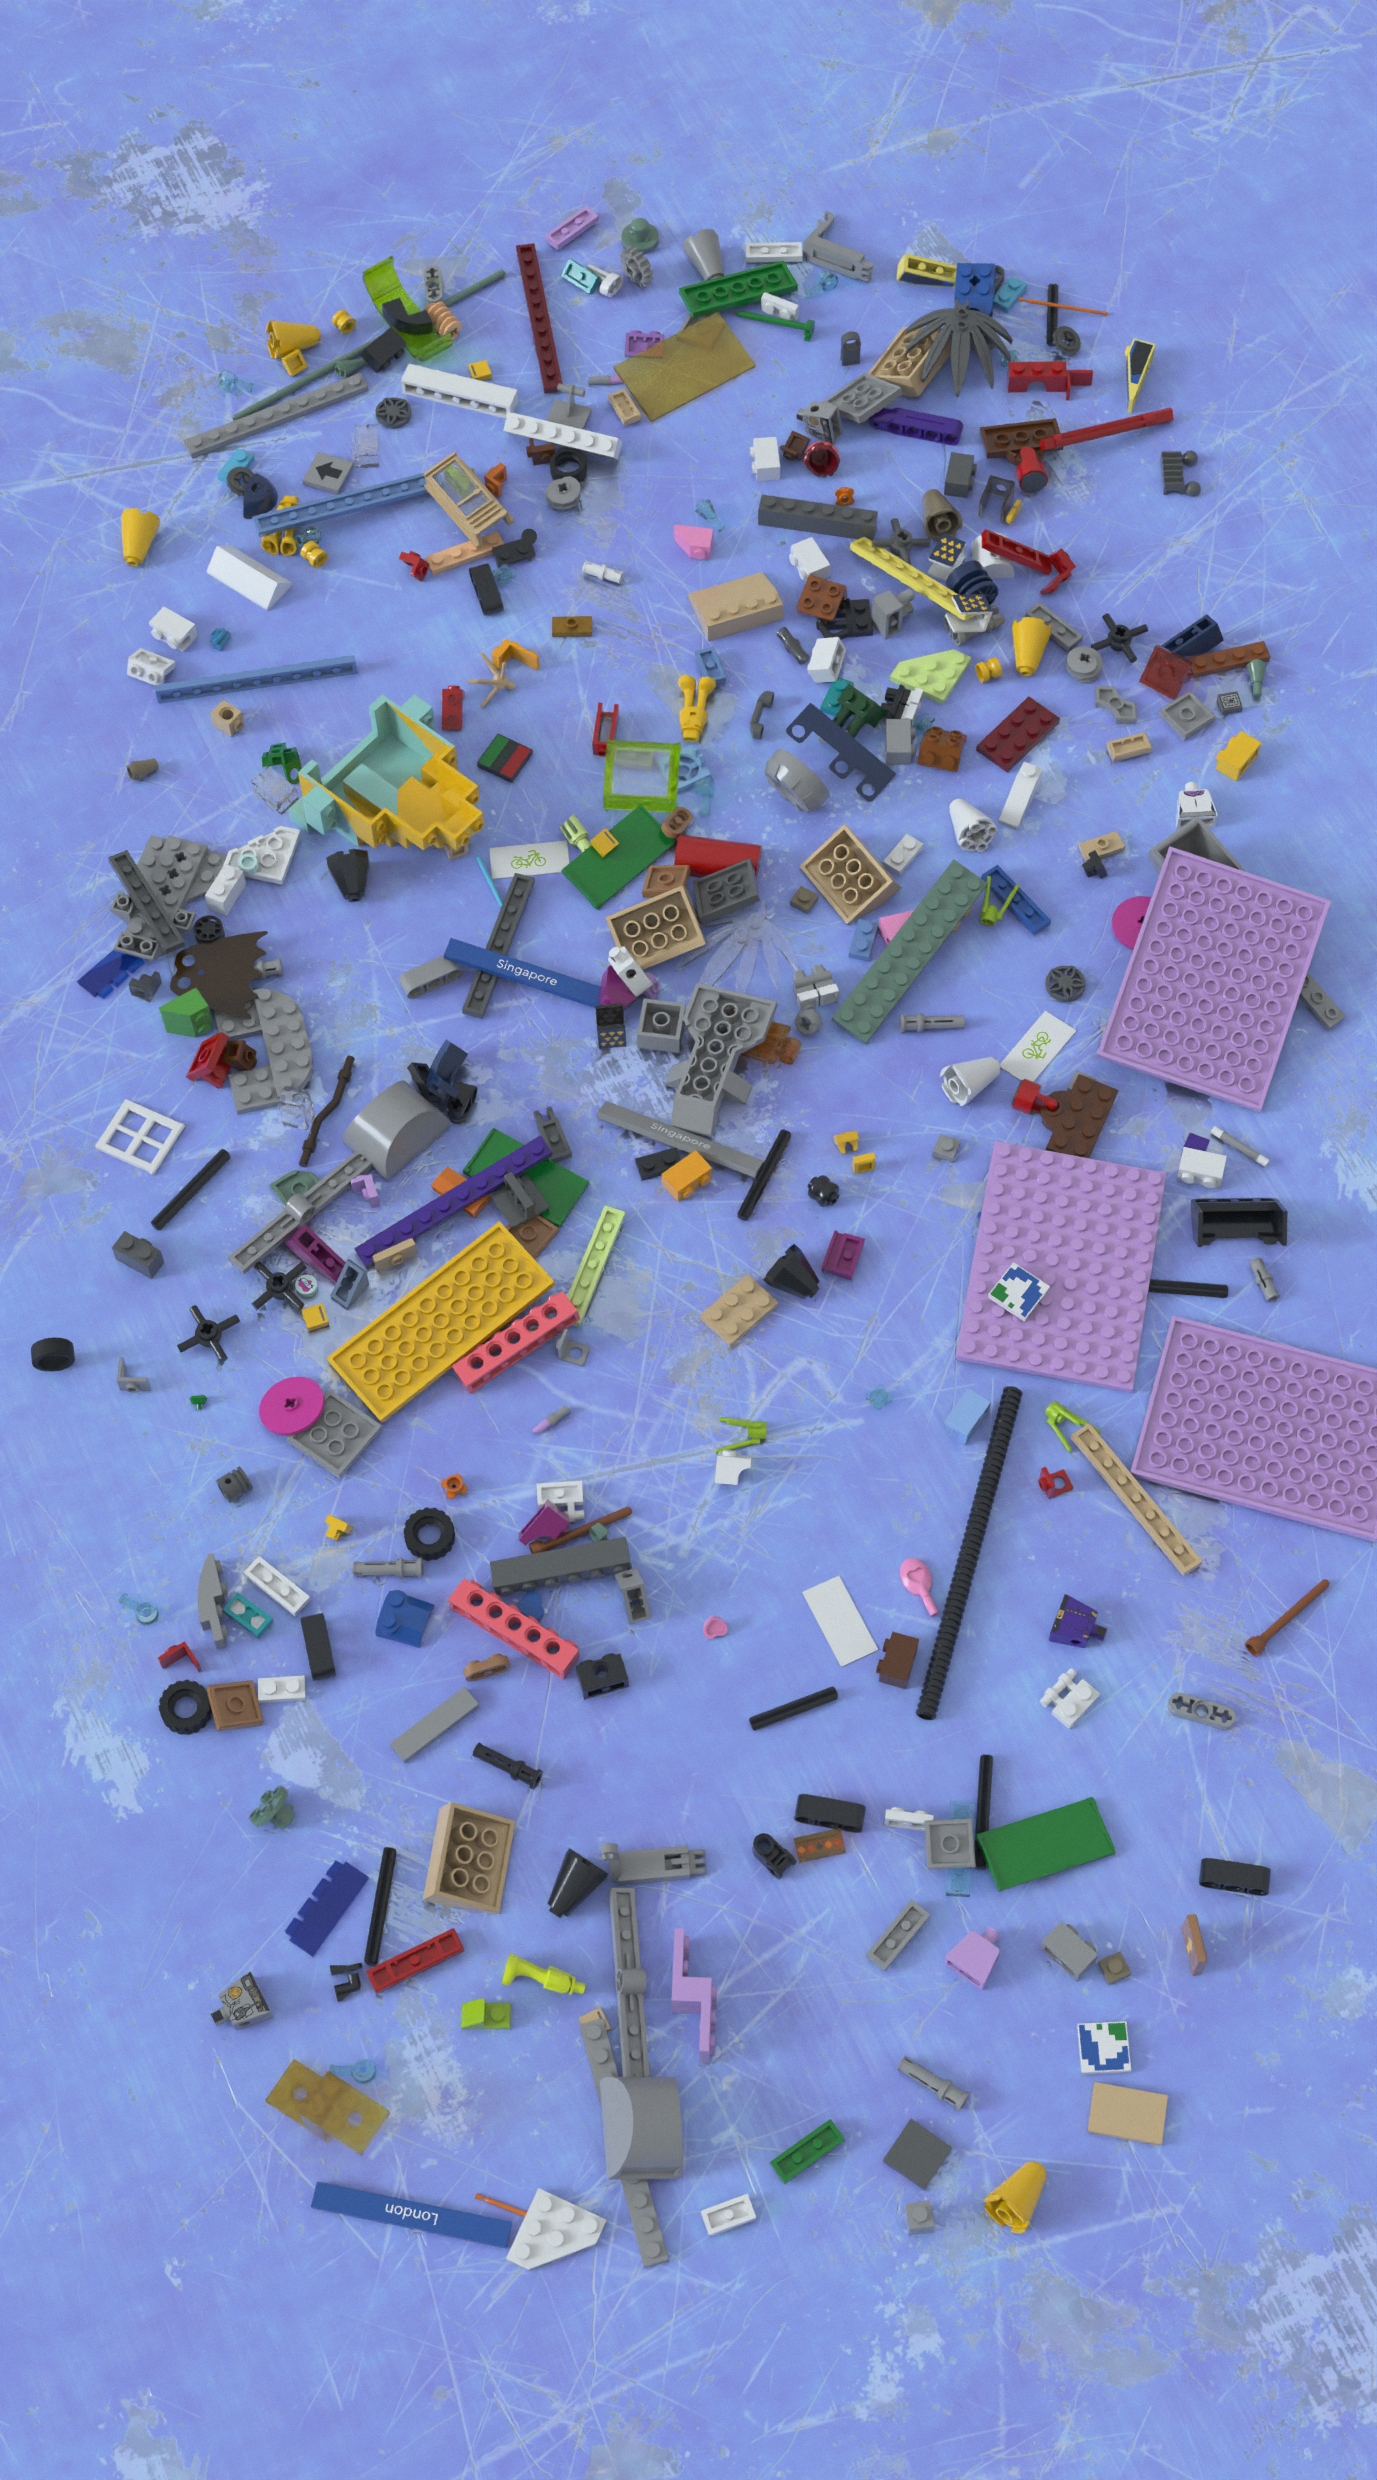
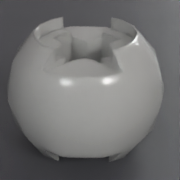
M813 1009L801 1010L795 1019L796 1028L804 1035L817 1033L822 1024L821 1016Z

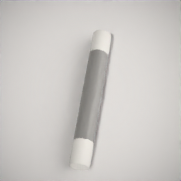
M1214 1126L1211 1130V1134L1262 1166L1266 1167L1270 1162L1269 1159L1220 1128Z

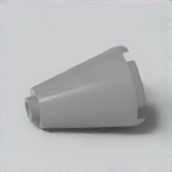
M704 229L697 231L698 235L692 237V235L687 237L682 245L683 250L705 281L724 276L719 237L715 230Z

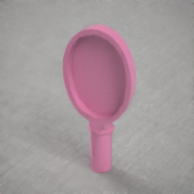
M906 1559L900 1568V1578L904 1587L913 1595L921 1596V1600H923L931 1617L938 1615L939 1612L929 1593L932 1585L929 1569L919 1559Z

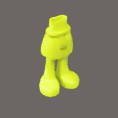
M509 1953L502 1979V1984L508 1986L516 1976H527L542 1983V1988L558 1993L569 1992V1995H572V1992L583 1994L586 1983L576 1981L575 1976L553 1966L543 1969L512 1953Z

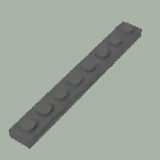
M518 873L514 874L486 946L487 950L507 956L535 884L534 877ZM477 970L462 1008L463 1014L483 1019L499 976Z

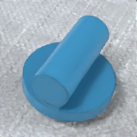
M217 628L210 635V643L217 650L221 651L231 637V633L224 628Z

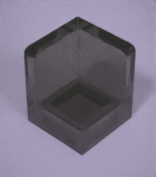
M154 971L152 976L142 974L139 980L132 978L128 985L132 996L151 1002L162 981L159 972Z

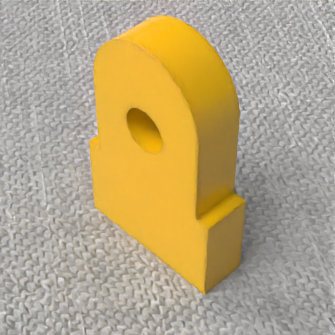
M1017 499L1007 515V524L1011 525L1021 511V500Z

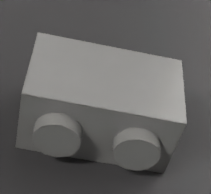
M886 719V764H910L911 756H915V744H911V740L915 738V727H911V719Z
M1061 1921L1042 1941L1040 1949L1077 1982L1096 1962L1097 1950L1089 1941L1084 1942L1078 1937V1932L1070 1924L1065 1925Z

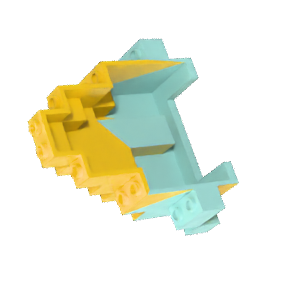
M383 694L368 707L372 732L324 777L321 778L318 763L313 759L298 772L302 797L288 810L290 820L308 834L313 829H316L325 836L334 829L358 847L364 842L374 849L383 843L392 847L398 842L406 849L415 844L424 851L432 845L440 849L443 845L448 844L457 851L461 846H465L475 833L480 832L484 826L483 812L474 806L480 798L479 786L458 772L456 747L436 733L433 707L415 694L402 706H398Z

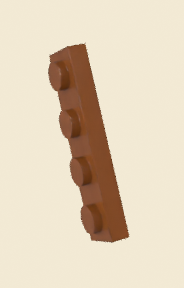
M1261 641L1187 658V665L1192 677L1197 678L1247 667V664L1254 659L1269 662L1270 654L1265 642Z

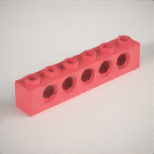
M563 1291L559 1294H554L543 1305L531 1309L524 1318L515 1320L509 1328L497 1332L490 1341L478 1345L472 1353L459 1359L452 1368L464 1387L471 1394L564 1331L565 1328L567 1329L579 1321L578 1311ZM551 1313L557 1314L556 1317L552 1319L547 1318L548 1315ZM539 1326L537 1330L529 1331L530 1327ZM520 1338L518 1343H510L512 1339ZM502 1351L500 1355L492 1356L493 1352ZM477 1363H483L481 1368H473Z
M465 1578L461 1581L448 1599L449 1607L563 1680L566 1678L580 1658L579 1649L575 1643L570 1640L564 1641L558 1637V1633L553 1629H545L540 1626V1623L534 1617L524 1616L513 1604L507 1605L502 1602V1599L497 1594L484 1591L478 1582L474 1580L470 1582ZM475 1600L483 1601L479 1606L472 1605V1602ZM494 1612L502 1613L498 1618L490 1616ZM512 1624L521 1625L517 1630L509 1628ZM531 1636L540 1637V1639L536 1642H531L528 1640ZM550 1648L559 1649L556 1654L548 1653Z

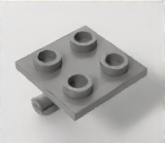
M559 383L557 391L568 393V400L565 402L555 399L546 421L584 430L592 408L575 404L574 395L584 397L585 389L577 388L573 384L565 385Z

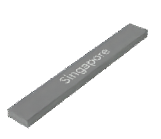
M608 1101L602 1105L597 1113V1118L688 1153L696 1150L704 1159L751 1177L757 1176L764 1163L763 1160Z

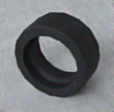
M563 448L556 451L550 458L552 479L556 480L571 476L579 483L583 481L587 473V462L584 454L574 448ZM566 461L575 462L580 466L572 472H563L557 468L559 464Z
M56 1337L37 1341L31 1347L33 1367L41 1371L50 1372L69 1368L75 1361L73 1343L68 1339Z

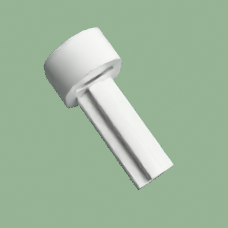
M590 264L587 266V269L601 277L599 280L602 282L599 290L601 294L612 297L619 291L623 284L622 276L614 272L609 274Z

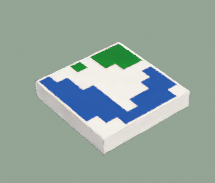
M1013 1262L988 1294V1298L1025 1322L1049 1291L1050 1286Z
M1126 2021L1077 2024L1081 2075L1131 2072Z

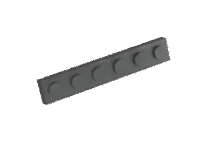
M128 850L108 857L109 864L165 954L184 947L185 941Z

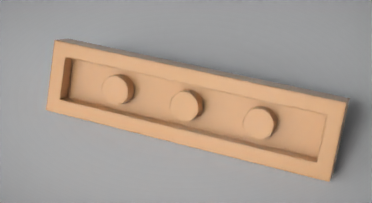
M496 531L482 536L483 545L479 548H476L471 541L425 556V561L430 564L428 568L432 576L493 555L492 547L504 544L500 534Z

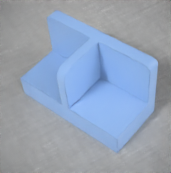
M967 1389L946 1418L944 1424L958 1432V1441L966 1445L990 1411L991 1402L974 1391Z

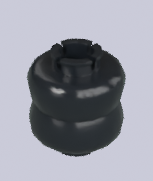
M825 1175L812 1178L807 1186L809 1188L808 1196L816 1200L821 1207H826L829 1204L830 1206L834 1205L837 1199H839V1186L831 1182Z

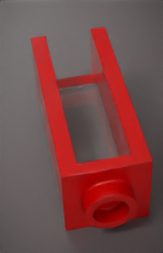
M598 702L592 742L593 755L601 757L613 755L619 719V704H614V711L612 713L603 712V703Z

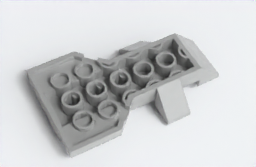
M151 835L137 866L180 935L188 933L196 913L186 911L185 908L187 904L194 902L195 898L207 893L223 868L227 855L210 851L207 845L169 835L165 839ZM117 892L110 911L128 925L125 932L121 931L114 946V951L151 961L164 956L165 952L130 896Z
M696 983L683 1017V1022L692 1036L695 1045L689 1060L671 1066L665 1082V1086L677 1088L674 1096L671 1126L712 1137L718 1121L717 1114L724 1097L727 1101L746 1105L753 1086L735 1074L734 1069L741 1053L765 1041L778 1007L777 1001Z

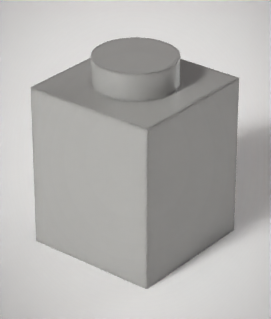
M924 2201L905 2204L904 2213L908 2236L932 2233L934 2221L931 2202Z

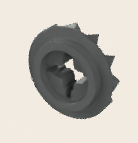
M1061 326L1055 330L1052 337L1054 338L1053 344L1057 346L1056 350H1060L1062 355L1067 354L1071 356L1076 354L1081 346L1078 334L1067 326ZM1065 339V341H1068L1070 343L1067 345V343L1063 342L1062 340Z
M235 467L230 470L226 479L231 493L238 494V497L244 496L247 483L254 473L245 467ZM243 476V482L245 484L241 488L240 483L237 481H239ZM258 483L252 485L251 490L253 492L256 490Z

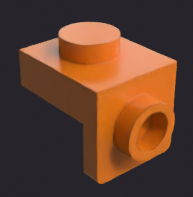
M501 462L492 467L484 476L486 488L493 495L500 498L502 496L501 484L507 479L506 466Z

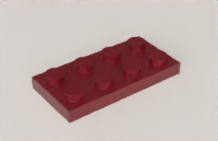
M1028 696L977 745L976 751L1008 773L1059 724L1060 718Z

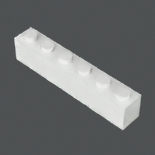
M408 364L401 379L403 394L497 417L506 418L507 413H514L518 405L517 389L457 374H450L420 365Z
M512 412L507 413L503 429L504 432L510 435L527 439L533 438L535 441L548 444L554 443L556 446L574 448L581 452L614 460L619 459L623 443L622 440L616 437Z

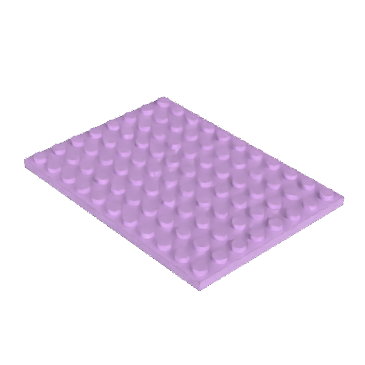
M1169 846L1096 1057L1260 1113L1331 900Z
M994 1141L955 1359L1132 1393L1166 1173ZM1013 1262L1050 1286L1049 1291L1025 1322L988 1298V1294Z
M1172 1315L1130 1473L1133 1477L1376 1542L1377 1369Z

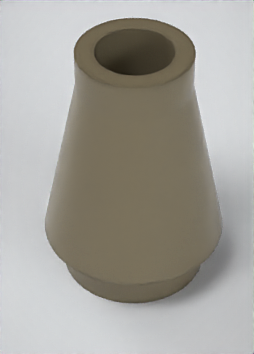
M152 758L132 761L126 766V769L132 781H139L153 771L158 770L159 766L156 759Z

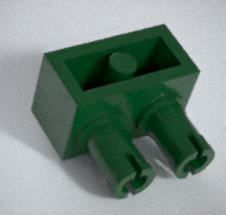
M848 684L837 699L841 703V709L832 720L842 728L849 717L854 715L855 717L845 730L855 738L865 724L867 725L868 723L875 728L886 714V711L875 701Z

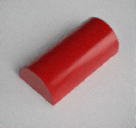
M680 834L674 865H689L691 870L690 876L702 878L751 858L757 881L762 856V845Z

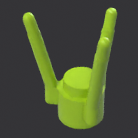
M988 876V884L985 888L984 904L979 921L984 925L994 926L996 921L1002 920L1005 910L1020 886L1017 884L1003 907L998 912L996 906L989 904L991 877Z
M1054 1401L1045 1411V1415L1049 1417L1046 1422L1052 1426L1068 1452H1072V1448L1056 1423L1062 1424L1066 1419H1069L1078 1426L1081 1424L1085 1426L1088 1422L1069 1411L1058 1401ZM1092 1425L1096 1432L1100 1434L1101 1431Z
M720 1417L719 1420L727 1422L728 1425L747 1427V1436L752 1437V1439L716 1449L715 1453L752 1444H760V1439H766V1421H748Z

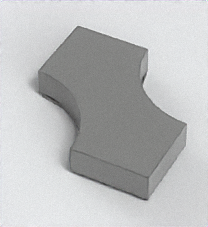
M1095 686V707L1109 711L1113 715L1116 724H1136L1137 712L1135 702L1124 700L1117 693L1116 687Z

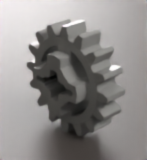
M631 246L623 250L620 255L622 258L620 262L624 265L623 271L626 276H629L631 282H635V285L641 288L650 284L653 279L651 275L653 271L650 269L651 264L647 257L644 258L643 252H639L637 247L633 248Z

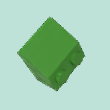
M197 988L159 1007L167 1033L196 1038L207 1034L214 1028L209 1006Z

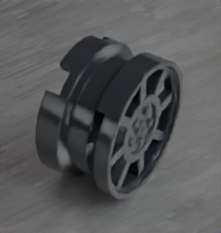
M203 916L194 924V933L198 944L225 937L223 924L215 916Z

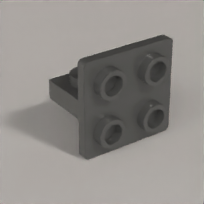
M512 1172L504 1175L505 1186L490 1195L492 1201L511 1228H515L549 1209L548 1203L528 1175L521 1178H515Z

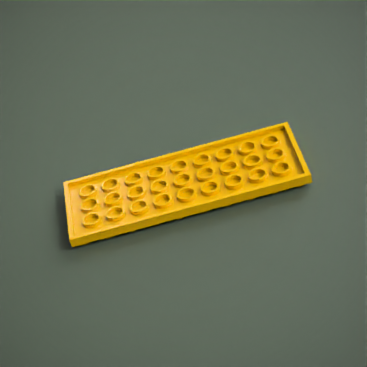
M499 1221L326 1359L375 1417L383 1423L450 1370L459 1359L470 1354L478 1345L485 1342L555 1286V1282Z

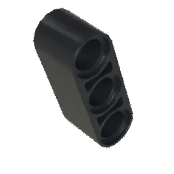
M486 563L469 568L470 578L484 616L504 611L503 602L489 564Z
M319 1613L301 1617L300 1620L313 1681L336 1676L324 1614Z
M800 1794L797 1799L794 1820L804 1824L859 1833L863 1829L866 1807L848 1801Z
M1204 1858L1201 1860L1199 1885L1218 1890L1266 1896L1269 1894L1271 1869L1259 1865Z

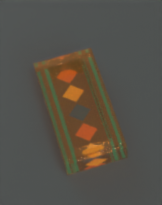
M840 1828L794 1838L799 1863L846 1853Z

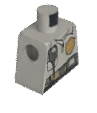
M813 401L806 410L800 408L797 412L796 418L804 422L806 433L823 442L834 445L843 433L839 407L837 405Z
M251 1971L247 1972L218 1995L223 2007L210 2013L216 2026L231 2020L235 2030H240L273 2018L271 2010Z

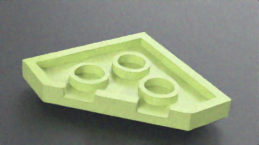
M953 649L901 661L890 675V681L897 685L901 684L906 689L915 691V688L923 689L924 697L943 705L971 663V657Z

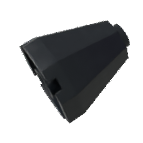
M350 849L349 854L338 851L328 856L326 860L329 873L343 898L349 900V902L360 901L361 897L365 896L370 865L368 852L366 850Z
M793 1244L785 1251L786 1255L776 1261L763 1280L769 1286L799 1298L806 1299L808 1296L812 1298L820 1289L817 1286L820 1281L802 1250Z

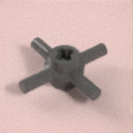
M893 518L891 525L894 534L890 539H872V547H890L894 555L901 556L903 561L911 565L908 551L912 547L930 546V539H912L911 533L901 529L898 519Z

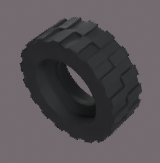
M427 1507L422 1510L419 1509L416 1513L409 1516L410 1518L406 1520L403 1532L406 1546L413 1556H417V1558L422 1557L426 1561L438 1560L440 1557H444L448 1551L450 1552L455 1542V1531L451 1518L444 1511ZM426 1524H434L441 1531L439 1540L433 1544H425L418 1538L420 1528Z
M189 1680L176 1681L175 1684L169 1685L163 1691V1695L159 1700V1711L164 1724L172 1732L175 1731L181 1735L197 1733L210 1721L212 1709L205 1688L199 1685L198 1682ZM191 1697L197 1702V1710L194 1715L188 1718H181L176 1715L174 1706L180 1698Z

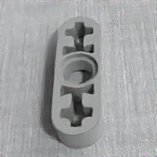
M437 266L427 267L424 270L427 305L437 302L444 303L441 270Z
M1174 1693L1168 1702V1710L1172 1715L1216 1729L1229 1730L1233 1727L1236 1720V1714L1230 1707L1184 1693ZM1177 1700L1182 1701L1183 1706L1180 1709L1176 1708L1175 1703ZM1192 1703L1191 1711L1188 1713V1707ZM1204 1706L1208 1710V1715L1205 1717L1198 1716L1195 1708ZM1213 1710H1215L1216 1713L1214 1719L1211 1720L1210 1718L1212 1716ZM1223 1714L1228 1715L1227 1719L1229 1720L1226 1723L1221 1722Z

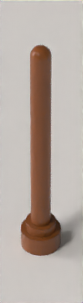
M630 1507L622 1508L571 1530L562 1536H557L555 1540L550 1539L546 1542L536 1540L528 1544L530 1552L534 1554L553 1549L589 1533L588 1529L598 1522L606 1526L631 1515L632 1509Z
M1324 1579L1319 1582L1260 1636L1256 1635L1245 1642L1246 1649L1253 1656L1258 1657L1265 1651L1266 1642L1324 1592L1330 1585L1329 1581Z

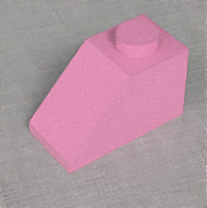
M674 524V540L690 558L710 560L713 546V529Z

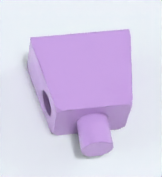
M988 1927L982 1936L972 1930L947 1953L944 1964L977 1988L983 1990L1000 1954V1949L994 1945L1000 1934L991 1927Z

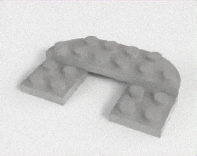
M271 989L253 990L258 995V998L244 1005L245 1011L252 1016L251 1019L214 1010L218 1032H223L229 1036L227 1042L263 1034L270 1062L269 1066L228 1075L237 1115L286 1104L300 1096L307 1083L311 1082L314 1063L303 1016L296 1002L282 992Z

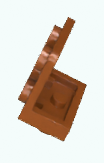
M809 575L798 601L797 611L823 620L833 621L841 601L847 599V587Z
M937 726L927 728L921 741L917 764L958 772L961 752L967 736L957 730L950 732Z

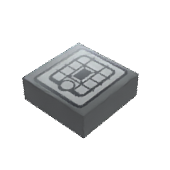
M1238 691L1218 694L1217 700L1222 715L1242 712L1243 707Z

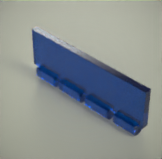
M113 950L82 976L77 983L93 997L98 995L104 999L114 990L110 985L111 983L118 987L129 977L126 970L133 974L145 962L140 957Z
M336 1860L325 1874L332 1881L329 1882L322 1878L311 1893L318 1901L315 1902L313 1899L308 1898L297 1913L304 1919L303 1922L294 1917L284 1931L291 1937L289 1940L291 1943L314 1957L369 1880L367 1875L348 1862L341 1864Z

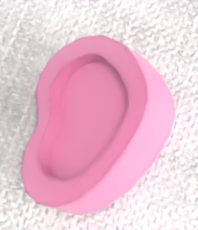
M717 1616L709 1617L703 1626V1633L708 1639L724 1636L728 1631L726 1622Z

